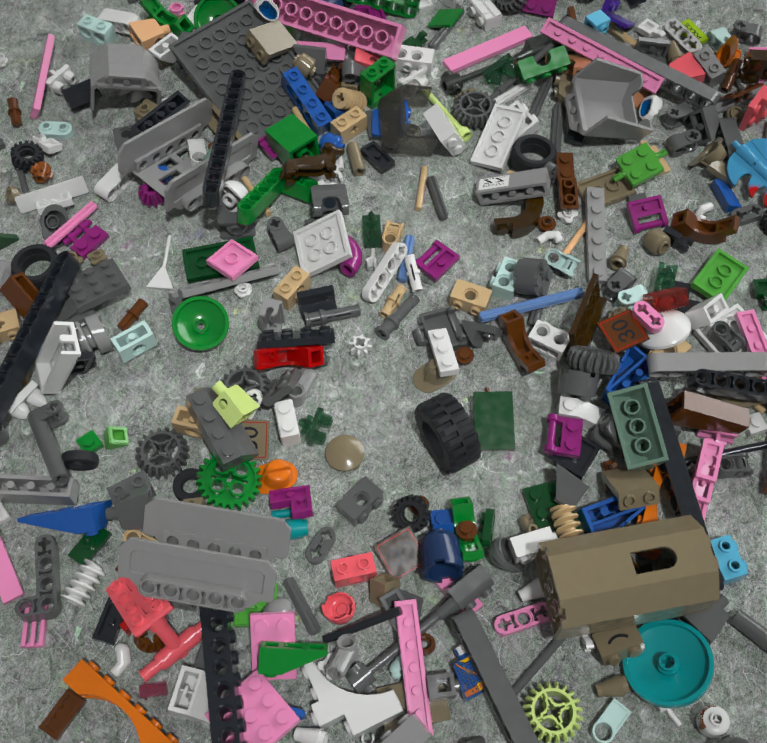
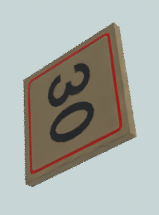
M245 420L242 424L259 453L258 456L252 459L269 460L270 420Z

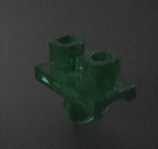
M659 263L654 286L656 295L665 293V296L673 294L678 269L677 265Z
M317 408L314 418L312 415H307L306 419L301 418L298 422L299 426L302 427L301 433L306 434L307 446L312 447L313 444L324 445L327 434L319 431L320 427L330 429L333 417L325 414L323 408Z

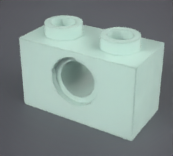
M145 320L110 338L115 350L124 363L158 345L153 332Z

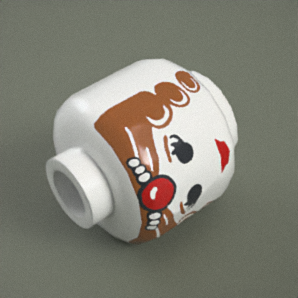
M710 705L699 712L696 723L699 731L704 736L717 738L725 734L729 729L730 720L724 709L716 705Z

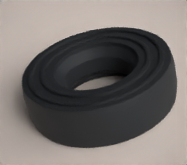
M69 450L62 453L61 457L66 469L88 471L98 467L99 457L92 451Z
M184 469L174 478L173 492L179 501L198 498L203 494L198 493L197 490L193 493H187L183 489L184 484L188 480L199 479L196 477L197 472H201L199 469Z

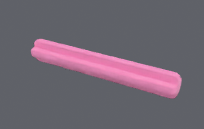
M90 201L49 236L43 244L53 248L69 232L75 229L81 221L83 222L98 206L93 201Z

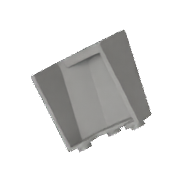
M106 43L90 53L91 110H94V91L96 88L154 91L155 104H160L161 83L158 60L143 46Z
M595 58L573 76V87L570 94H567L565 98L571 130L577 131L584 136L638 140L653 132L652 122L644 119L638 123L633 95L643 86L642 72Z

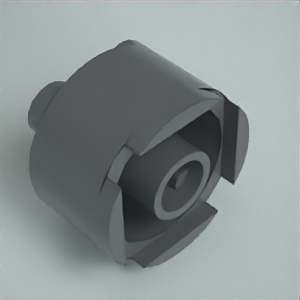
M538 258L519 259L514 268L513 277H516L517 282L513 283L514 289L518 294L545 296L547 294L548 282L553 277V271L549 269L547 260Z
M561 366L557 390L560 391L559 395L571 397L572 394L578 395L579 399L591 401L592 397H596L600 374L596 373L594 376L591 375V372L581 371L574 367L565 370L566 366Z

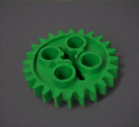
M210 453V460L204 458V465H199L201 472H197L196 477L199 479L196 480V485L200 487H198L197 492L203 493L201 497L204 500L208 498L207 505L214 503V507L220 506L230 510L236 507L239 511H241L242 504L248 508L249 501L255 502V496H259L260 493L258 489L262 487V483L259 482L262 479V475H258L261 469L255 468L257 461L250 462L251 459L225 472H220L216 470L219 465L213 454ZM242 470L246 474L238 475L236 472ZM215 485H219L222 487V489L216 491L212 487ZM240 489L242 493L235 494L232 490Z

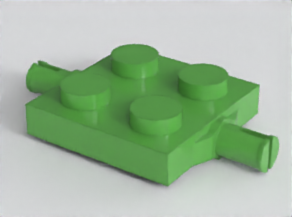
M645 142L616 158L615 162L619 166L620 172L611 176L612 180L616 183L624 178L630 183L632 188H635L664 172V167L659 159L668 155L667 150L664 148L655 153L648 143Z

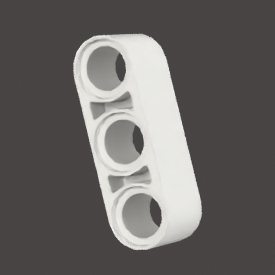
M108 8L103 9L97 17L112 23L115 32L129 35V22L141 20L135 13Z
M117 163L97 182L94 187V193L108 202H112L137 178V175L130 171L120 174Z

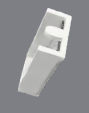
M54 321L35 360L42 394H61V390L76 360L81 356L74 322Z

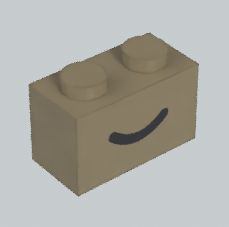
M636 625L592 634L595 647L604 666L617 665L621 660L628 657H637L645 651L644 641Z

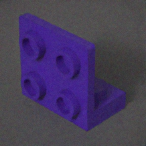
M605 0L601 11L611 19L610 23L613 21L617 23V27L624 30L625 28L629 29L635 26L636 23L614 13L620 7V0Z

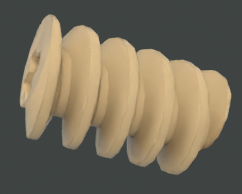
M341 87L333 93L332 104L337 109L347 111L357 105L363 111L367 106V98L360 91Z
M562 504L550 508V512L553 513L551 518L555 521L553 525L557 529L556 535L559 536L558 539L577 536L583 533L582 529H576V527L581 525V522L574 521L579 515L571 513L576 510V506Z

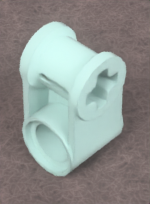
M725 27L708 31L706 34L709 38L708 44L711 45L715 52L731 37Z
M556 249L549 250L545 255V260H547L549 265L574 277V271L578 263H581L580 259ZM551 252H556L559 255L557 262L549 261L548 256Z
M640 284L620 291L617 297L618 300L614 303V308L626 307L632 310L636 302L645 301L650 304L652 299L644 286Z

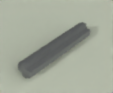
M428 176L427 184L438 217L441 221L446 220L449 214L435 176Z
M287 578L283 585L310 636L318 634L321 631V627L295 578Z

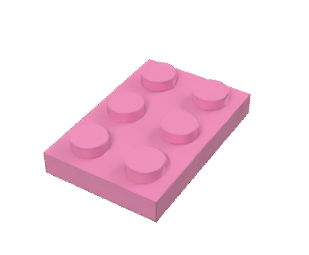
M295 611L250 614L252 673L259 667L261 641L296 642ZM297 668L273 678H265L267 680L297 679Z

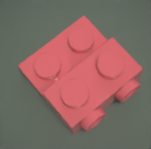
M766 85L762 86L748 105L739 125V129L745 131L748 126L751 127L753 123L758 124L762 118L765 119L767 117Z

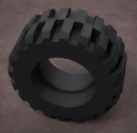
M443 392L417 405L414 414L419 434L431 457L434 458L436 464L446 473L454 474L479 460L481 444L478 440L479 437L475 431V426L462 404L452 394Z

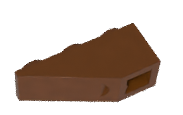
M331 67L316 91V96L325 102H330L333 93L342 83V72H339L337 68L333 69Z

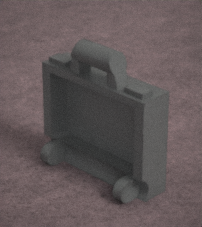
M454 306L419 314L418 321L421 326L414 329L413 332L418 345H429V350L433 357L428 339L429 330L446 328L454 351L460 347H467L466 335L462 331ZM422 331L424 332L426 339L423 338V335L421 333Z

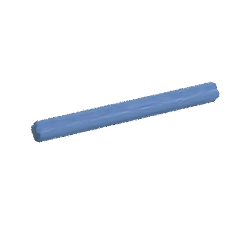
M582 287L481 311L478 316L480 322L483 323L498 319V315L514 309L519 313L580 299L584 297L585 293Z

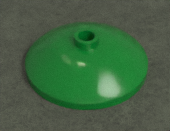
M201 0L194 12L196 29L238 6L234 0Z
M195 296L186 299L176 308L172 317V330L176 339L186 348L195 351H206L215 348L225 339L229 330V318L225 308L215 299L206 296ZM203 325L204 329L199 330L197 327Z

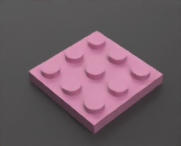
M258 669L242 682V686L238 687L239 695H242L244 701L241 717L245 718L247 731L243 735L244 741H247V743H277L301 721L263 674H258ZM209 711L205 714V717H206L208 720H209ZM233 712L226 713L223 721L230 720ZM235 735L227 737L225 742L233 743Z

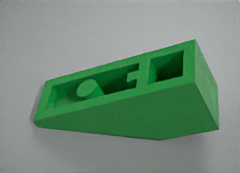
M261 641L258 674H263V676L268 678L285 674L327 656L328 644Z

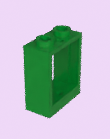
M382 56L360 73V92L365 94L367 107L371 110L395 93L396 64L385 56ZM380 79V82L374 86V83Z

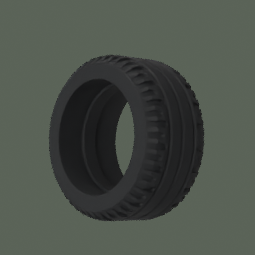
M536 134L524 135L518 138L512 146L510 164L515 172L544 168L549 161L555 164L557 150L555 145L544 136ZM535 153L542 156L544 159L531 160L525 157L523 154Z
M44 244L28 245L19 250L12 259V275L22 271L25 274L26 269L35 262H51L45 272L36 276H27L35 287L40 290L58 254L53 248Z

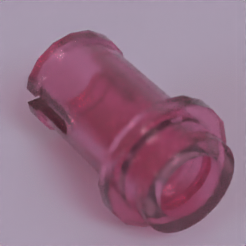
M167 681L152 684L144 682L143 685H139L140 699L144 698L146 701L151 697L168 696Z

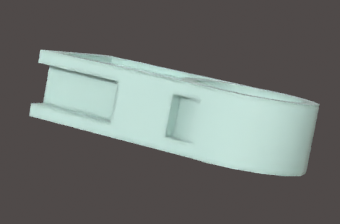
M615 698L591 728L590 734L595 743H609L612 741L632 713ZM603 724L609 728V740L602 741L595 735L596 725Z

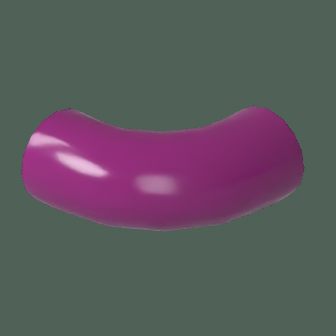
M348 235L353 257L343 261L340 264V269L344 275L354 277L362 265V251L358 243Z

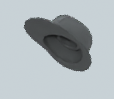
M51 204L45 207L40 216V226L44 240L69 220L66 209L61 205ZM60 241L54 247H62L63 244Z

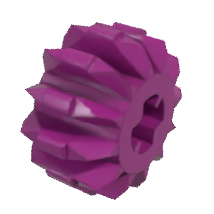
M143 181V185L139 186L138 191L141 203L149 208L152 206L157 208L159 204L163 205L164 197Z

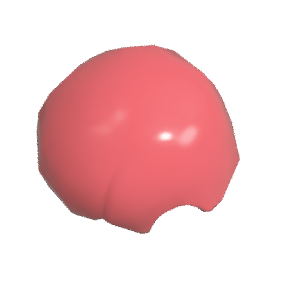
M337 592L328 595L325 604H322L321 608L327 620L333 624L342 625L353 618L356 604L349 594Z

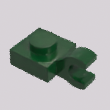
M422 30L416 38L411 36L403 41L402 45L422 47V44L428 41L425 38L428 34Z
M753 279L751 286L755 299L761 298L762 311H767V279Z

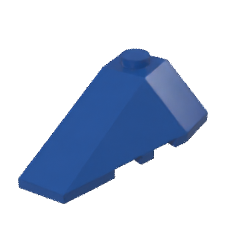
M112 500L86 503L85 505L75 507V509L74 506L58 509L56 512L55 510L28 514L17 518V521L19 523L74 534L86 533V536L99 534L98 530L106 527L108 520L105 511L106 508L112 506Z

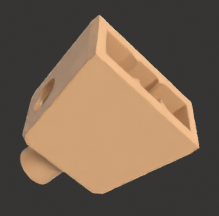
M155 19L129 22L130 37L136 45L143 46L147 51L162 40L165 35L171 33L168 24L159 26Z

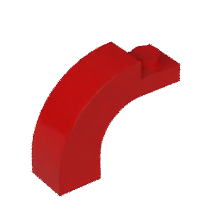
M322 345L253 350L254 366L257 370L283 365H298L307 368L324 365Z

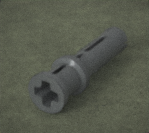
M411 293L392 315L386 316L385 321L375 328L376 334L381 339L388 340L390 334L399 328L403 318L420 302L419 297Z
M356 304L327 311L319 309V311L312 313L303 312L306 327L319 324L323 326L329 321L361 316L360 306Z

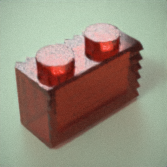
M673 287L643 294L642 296L643 301L647 302L658 313L689 306L688 290L684 287Z

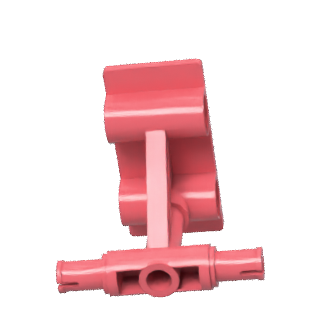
M120 577L105 589L135 637L139 638L147 630H150L165 644L155 654L154 659L138 671L146 682L162 669L167 670L179 659L186 657L189 651L202 641L201 621L195 626L187 627L178 635L167 623V618L165 617L175 609L171 602L141 595L137 586L129 578Z

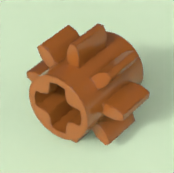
M42 161L35 163L34 166H31L30 173L33 174L32 178L38 183L48 182L49 179H52L54 173L51 171L50 165Z

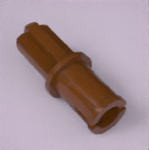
M734 58L721 86L723 91L731 92V88L738 78L743 60Z
M11 97L7 99L8 115L10 116L12 126L18 128L22 125V111L19 109L18 99Z
M139 298L130 310L127 309V314L118 323L117 327L121 331L129 329L135 320H139L141 313L148 307L147 302Z

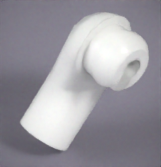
M708 202L700 205L695 215L706 220L704 214L713 210V204Z
M546 231L537 236L535 242L541 245L553 239L554 243H559L563 240L562 233L560 231Z

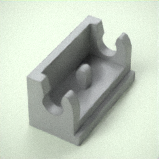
M264 297L259 312L262 331L270 330L272 326L277 328L275 332L281 331L282 325L286 321L283 301Z

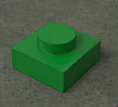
M93 429L75 440L82 450L94 453L104 447Z

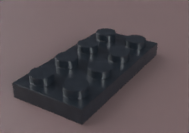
M320 326L319 329L313 330L311 327H303L299 331H293L291 328L282 329L281 332L264 330L262 331L263 333L259 334L257 341L258 349L335 343V331L330 326Z

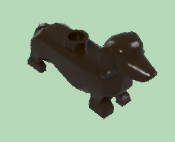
M326 142L322 147L321 155H303L301 158L287 160L282 165V173L279 178H285L286 186L296 184L293 178L298 176L318 177L325 174L326 179H335L336 157L344 155L345 149L335 147L333 143Z

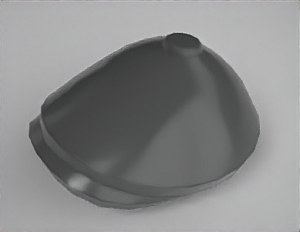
M499 537L493 540L489 547V556L493 564L510 572L522 573L525 564H521V562L515 564L508 546L509 540L506 537Z

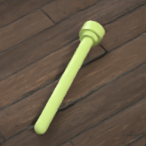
M424 86L425 89L422 93L433 105L436 103L449 117L464 142L468 141L472 137L470 129L461 126L429 89Z

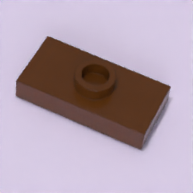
M67 689L38 728L58 741L87 702Z

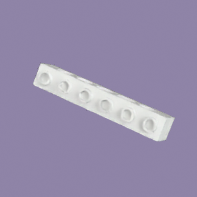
M401 45L397 61H391L396 64V71L411 72L424 68L426 69V75H431L435 49ZM347 46L345 60H354L356 48Z

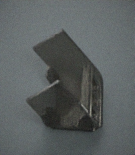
M404 84L379 99L377 109L380 142L384 152L423 157L432 156L438 137L421 135V130L417 125L406 123L404 100L408 101V106L425 108L432 87Z

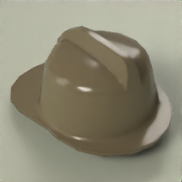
M719 137L712 141L702 153L690 162L689 166L700 162L708 167L714 161H722L727 155L725 148L721 144L723 138Z
M433 357L415 371L413 383L419 391L432 393L450 383L456 375L440 377L435 358Z

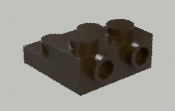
M749 50L748 55L744 57L743 67L739 69L738 73L741 83L758 84L760 79L767 80V50Z

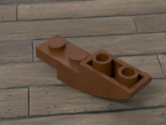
M557 152L555 164L558 166V173L555 184L559 207L561 210H578L577 178H575L573 152Z

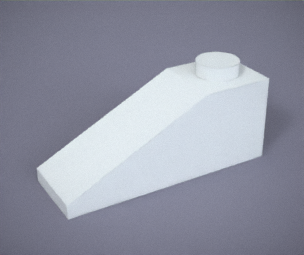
M560 396L556 414L562 417L583 419V428L594 430L605 409L581 399Z

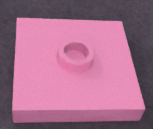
M231 239L210 256L206 262L207 265L231 281H234L259 259L258 255Z

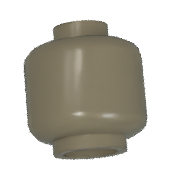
M306 53L297 54L292 62L293 68L297 66L304 78H308L309 75L313 77L317 70L315 67L316 60Z
M655 228L645 234L643 245L652 254L660 255L669 250L671 240L661 229Z

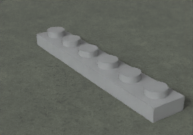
M586 187L587 283L590 282L593 273L599 274V284H606L604 188Z

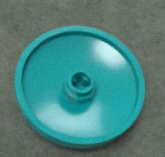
M672 619L649 622L641 626L638 631L644 641L645 651L637 657L623 659L624 673L633 691L644 701L661 708H681L699 700L709 689L715 670L713 653L704 636L689 624Z

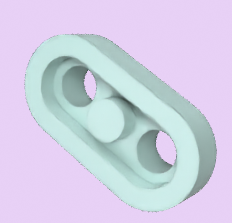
M45 121L39 126L40 134H44L47 139H69L74 134L72 125L68 122Z

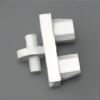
M65 64L56 72L52 69L48 71L49 78L46 84L50 89V94L53 96L56 93L63 95L62 90L66 89V84L74 85L77 82V78L71 71L70 66Z
M426 69L413 70L408 77L398 79V86L402 89L404 97L411 95L415 91L422 92L425 89L424 86L428 84Z

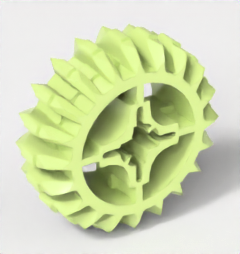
M546 681L544 689L539 683L536 686L537 691L532 688L529 691L531 696H525L524 700L529 704H523L522 708L528 711L525 714L533 727L534 733L536 731L539 733L538 741H541L543 736H545L546 743H551L552 738L554 743H560L561 737L562 741L566 743L568 742L567 735L573 738L576 735L574 730L581 728L577 722H581L583 717L576 713L582 712L583 708L575 706L580 700L579 698L574 700L571 698L575 693L573 690L569 694L565 692L567 689L566 685L558 689L559 683L555 682L553 688H551L550 682ZM548 695L560 698L563 703H555ZM541 698L544 710L540 715L536 716L535 704ZM550 709L551 711L559 710L555 717L554 715H545L548 713ZM569 710V723L564 728L561 714ZM549 722L557 731L548 730L540 723Z

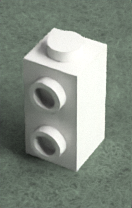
M548 526L511 537L508 546L515 564L520 562L521 564H527L533 561V555L539 542L555 540L558 537Z

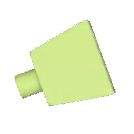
M219 381L212 387V390L218 395L213 401V406L230 428L247 420L260 407L238 385L227 388L222 381Z

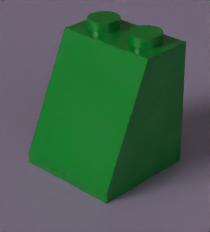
M293 114L265 130L267 143L283 164L289 159L301 158L303 155H320L317 135Z

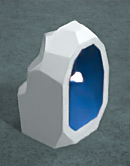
M257 0L254 3V8L263 18L269 21L279 19L280 11L273 0Z
M656 95L645 97L639 108L641 120L648 119L652 122L661 111L663 100Z

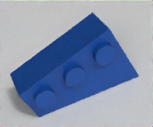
M636 346L626 350L620 361L617 373L613 374L602 396V400L610 408L607 393L635 386V382L638 380L655 378L649 376L647 356Z
M614 496L584 507L577 514L579 515L578 520L581 522L584 534L621 528L643 511L646 506L620 511L618 509L617 497Z

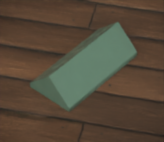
M643 383L607 393L628 471L650 470L669 461L648 384Z

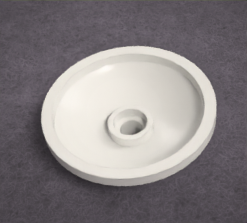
M674 309L656 310L664 318V326L659 333H650L643 327L650 339L639 345L648 349L660 350L680 344L691 332L690 319L684 313Z

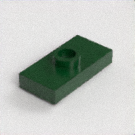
M105 528L98 530L99 534L86 536L85 533L68 556L80 565H87L84 559L92 561L112 534Z

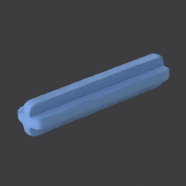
M413 235L405 236L406 255H410L413 252L415 241ZM403 260L399 267L398 281L405 283L408 278L406 276L405 260Z

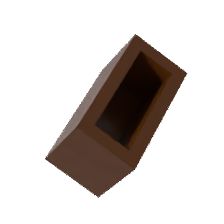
M23 271L10 276L0 288L1 293L23 318L26 317L39 292Z

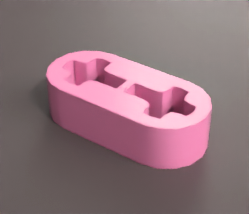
M638 301L634 304L632 309L633 317L650 333H659L664 326V318L645 301Z

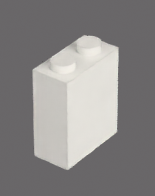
M437 103L423 113L440 142L453 157L461 154L467 148L466 143L455 126Z

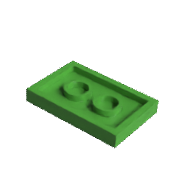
M718 248L690 287L708 299L722 293L726 301L749 270V267Z

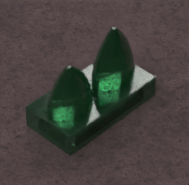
M507 53L481 71L488 85L490 83L500 85L503 74L516 78L517 74L516 66L510 53Z
M370 211L368 215H362L364 249L382 248L380 215H375L373 211Z

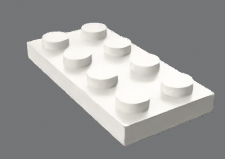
M495 103L470 159L471 164L503 172L511 154L512 146L517 140L527 117V110Z

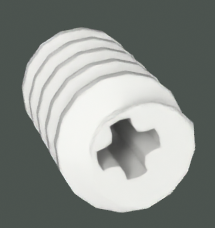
M84 559L87 565L79 566L82 573L75 572L74 576L77 580L71 579L69 581L73 588L65 587L64 591L67 595H60L64 600L75 606L85 607L86 604L83 598L91 599L87 592L96 591L92 584L100 585L101 582L97 577L106 576L100 566L88 559Z

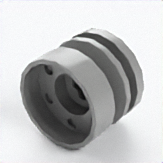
M97 313L84 317L85 327H82L78 321H75L78 329L76 330V335L81 352L92 351L93 357H95L93 351L95 347H97L101 354L113 349Z

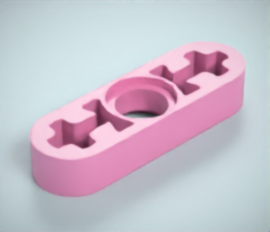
M539 602L498 616L493 625L495 633L501 637H506L549 622L548 613L546 617L543 614L536 616V621H534L533 616L539 613L541 608L544 611L547 610L546 602ZM526 614L529 617V623L526 625L520 624L517 619L518 615ZM510 617H513L514 624L508 625L507 631L498 627L501 621L507 624L512 621Z

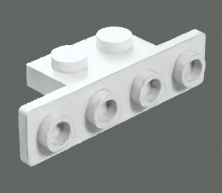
M79 176L16 196L15 201L20 213L37 209L39 215H42L45 207L51 204L61 205L65 209L71 207V205H74L73 197L88 193L89 191L83 176Z

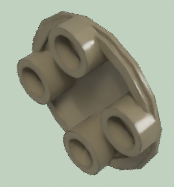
M339 435L333 438L327 444L325 450L326 460L330 468L339 471L357 470L365 455L364 446L360 440L350 435Z

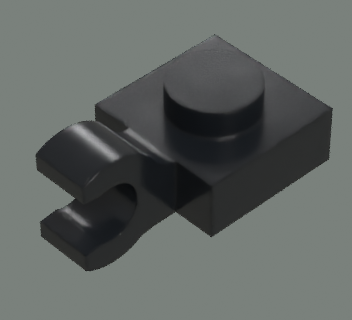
M667 225L663 230L670 237V247L673 249L678 247L682 252L687 253L689 247L685 244L692 247L694 240L691 238H681L683 234Z

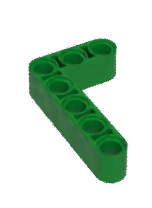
M346 0L359 5H368L377 10L381 8L384 12L406 18H414L416 16L420 0Z
M273 168L238 203L237 222L242 225L251 224L281 193L305 202H312L310 188L313 185H319L318 182L306 176H298L293 178L296 184L286 186L285 178H279L282 168Z

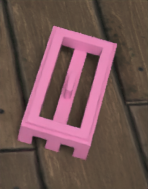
M49 604L46 605L45 610H49ZM32 607L26 608L24 614L29 613ZM41 620L38 643H35L38 622H32L30 643H28L30 623L23 622L22 648L45 647L47 620Z

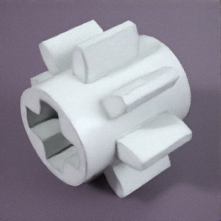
M363 334L357 337L353 336V342H349L351 355L355 354L358 359L364 356L368 357V351H372L370 338L366 339Z

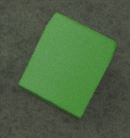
M107 426L103 433L105 450L129 445L127 427Z

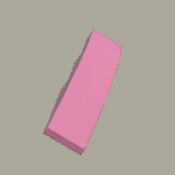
M706 438L703 439L691 480L704 520L708 504L711 500L714 483L717 481L724 449L723 443Z

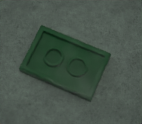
M512 391L473 392L474 426L481 444V451L515 450Z

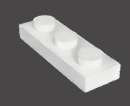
M447 329L429 330L428 339L440 377L458 375L460 369Z

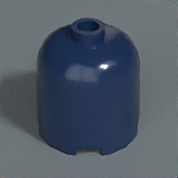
M438 528L427 533L422 538L420 543L421 567L425 580L433 583H442V579L451 578V581H454L464 574L460 541L453 532Z

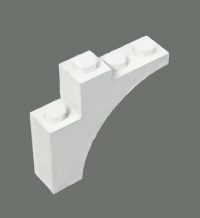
M315 661L301 668L305 679H310L313 687L310 688L314 700H319L311 705L313 712L310 715L315 726L319 725V727L326 729L346 718L344 725L348 734H353L354 737L359 738L363 734L365 735L405 714L394 690L374 695L355 694L338 688L322 675Z

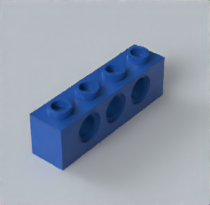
M297 66L282 73L280 84L294 105L298 107L311 130L317 136L331 129L330 122L333 119Z

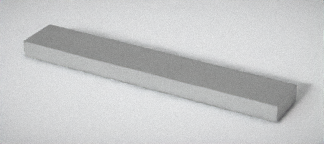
M274 264L244 272L234 281L224 277L181 288L180 290L183 293V298L279 274L280 271L279 267ZM178 290L171 291L172 297L177 298L179 296Z

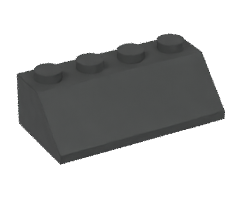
M204 387L186 395V407L221 471L225 472L258 456L259 453L243 424L240 423L230 428L213 406V401L218 395L212 390V387Z

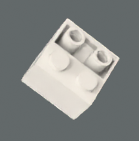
M182 665L168 707V711L172 715L210 724L209 720L205 717L209 709L204 670ZM225 691L222 692L221 698L224 697Z

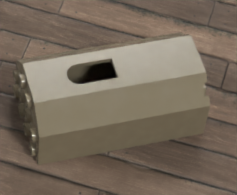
M691 515L539 542L533 555L555 641L706 612L720 599L718 559L716 556H713L709 535H706L704 527ZM667 548L676 557V563L672 568L636 574L630 554Z

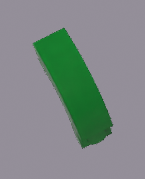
M141 0L139 2L149 15L146 17L147 19H155L159 26L168 24L171 33L177 37L180 36L182 31L190 32L195 27L185 13L179 16L173 15L158 0Z
M470 496L449 499L454 534L456 536V528L459 523L463 521L475 523L473 502ZM478 535L471 541H463L458 537L463 561L476 562L484 558V550Z

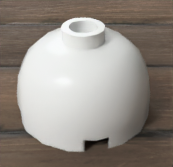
M225 181L220 204H226L229 211L237 212L238 203L248 194L247 189L238 181Z

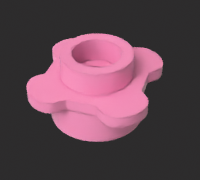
M175 2L169 7V11L173 15L179 16L185 13L183 10L184 5Z

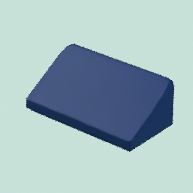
M721 179L713 180L710 187L725 213L742 207L730 185Z

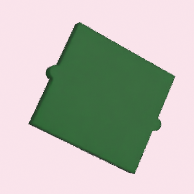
M439 9L427 25L428 28L452 27L455 21L459 19L458 17L463 12V9Z

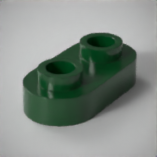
M487 508L486 512H482L481 524H484L483 532L479 531L478 539L483 549H489L492 542L495 509Z

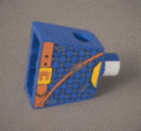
M460 645L454 649L459 661L453 664L452 670L455 679L458 678L460 693L465 703L482 694L485 690L463 645Z

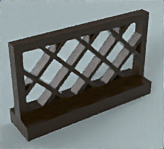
M593 273L569 331L570 343L566 349L565 358H567L571 346L582 345L590 347L597 329L596 324L600 321L607 303V298L600 297L599 274Z

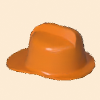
M735 35L728 38L715 54L724 68H730L734 58H741L742 53L737 48L738 39Z
M275 459L257 467L261 469L258 475H262V479L259 481L262 483V487L258 489L260 494H269L270 490L290 488L296 483L298 477L295 466L281 459Z

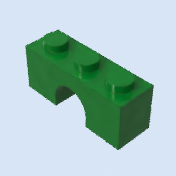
M565 45L548 50L546 55L548 64L545 66L538 65L533 56L517 61L515 67L521 84L527 83V85L535 83L537 79L542 78L544 80L550 78L554 73L562 74L566 72L571 62Z

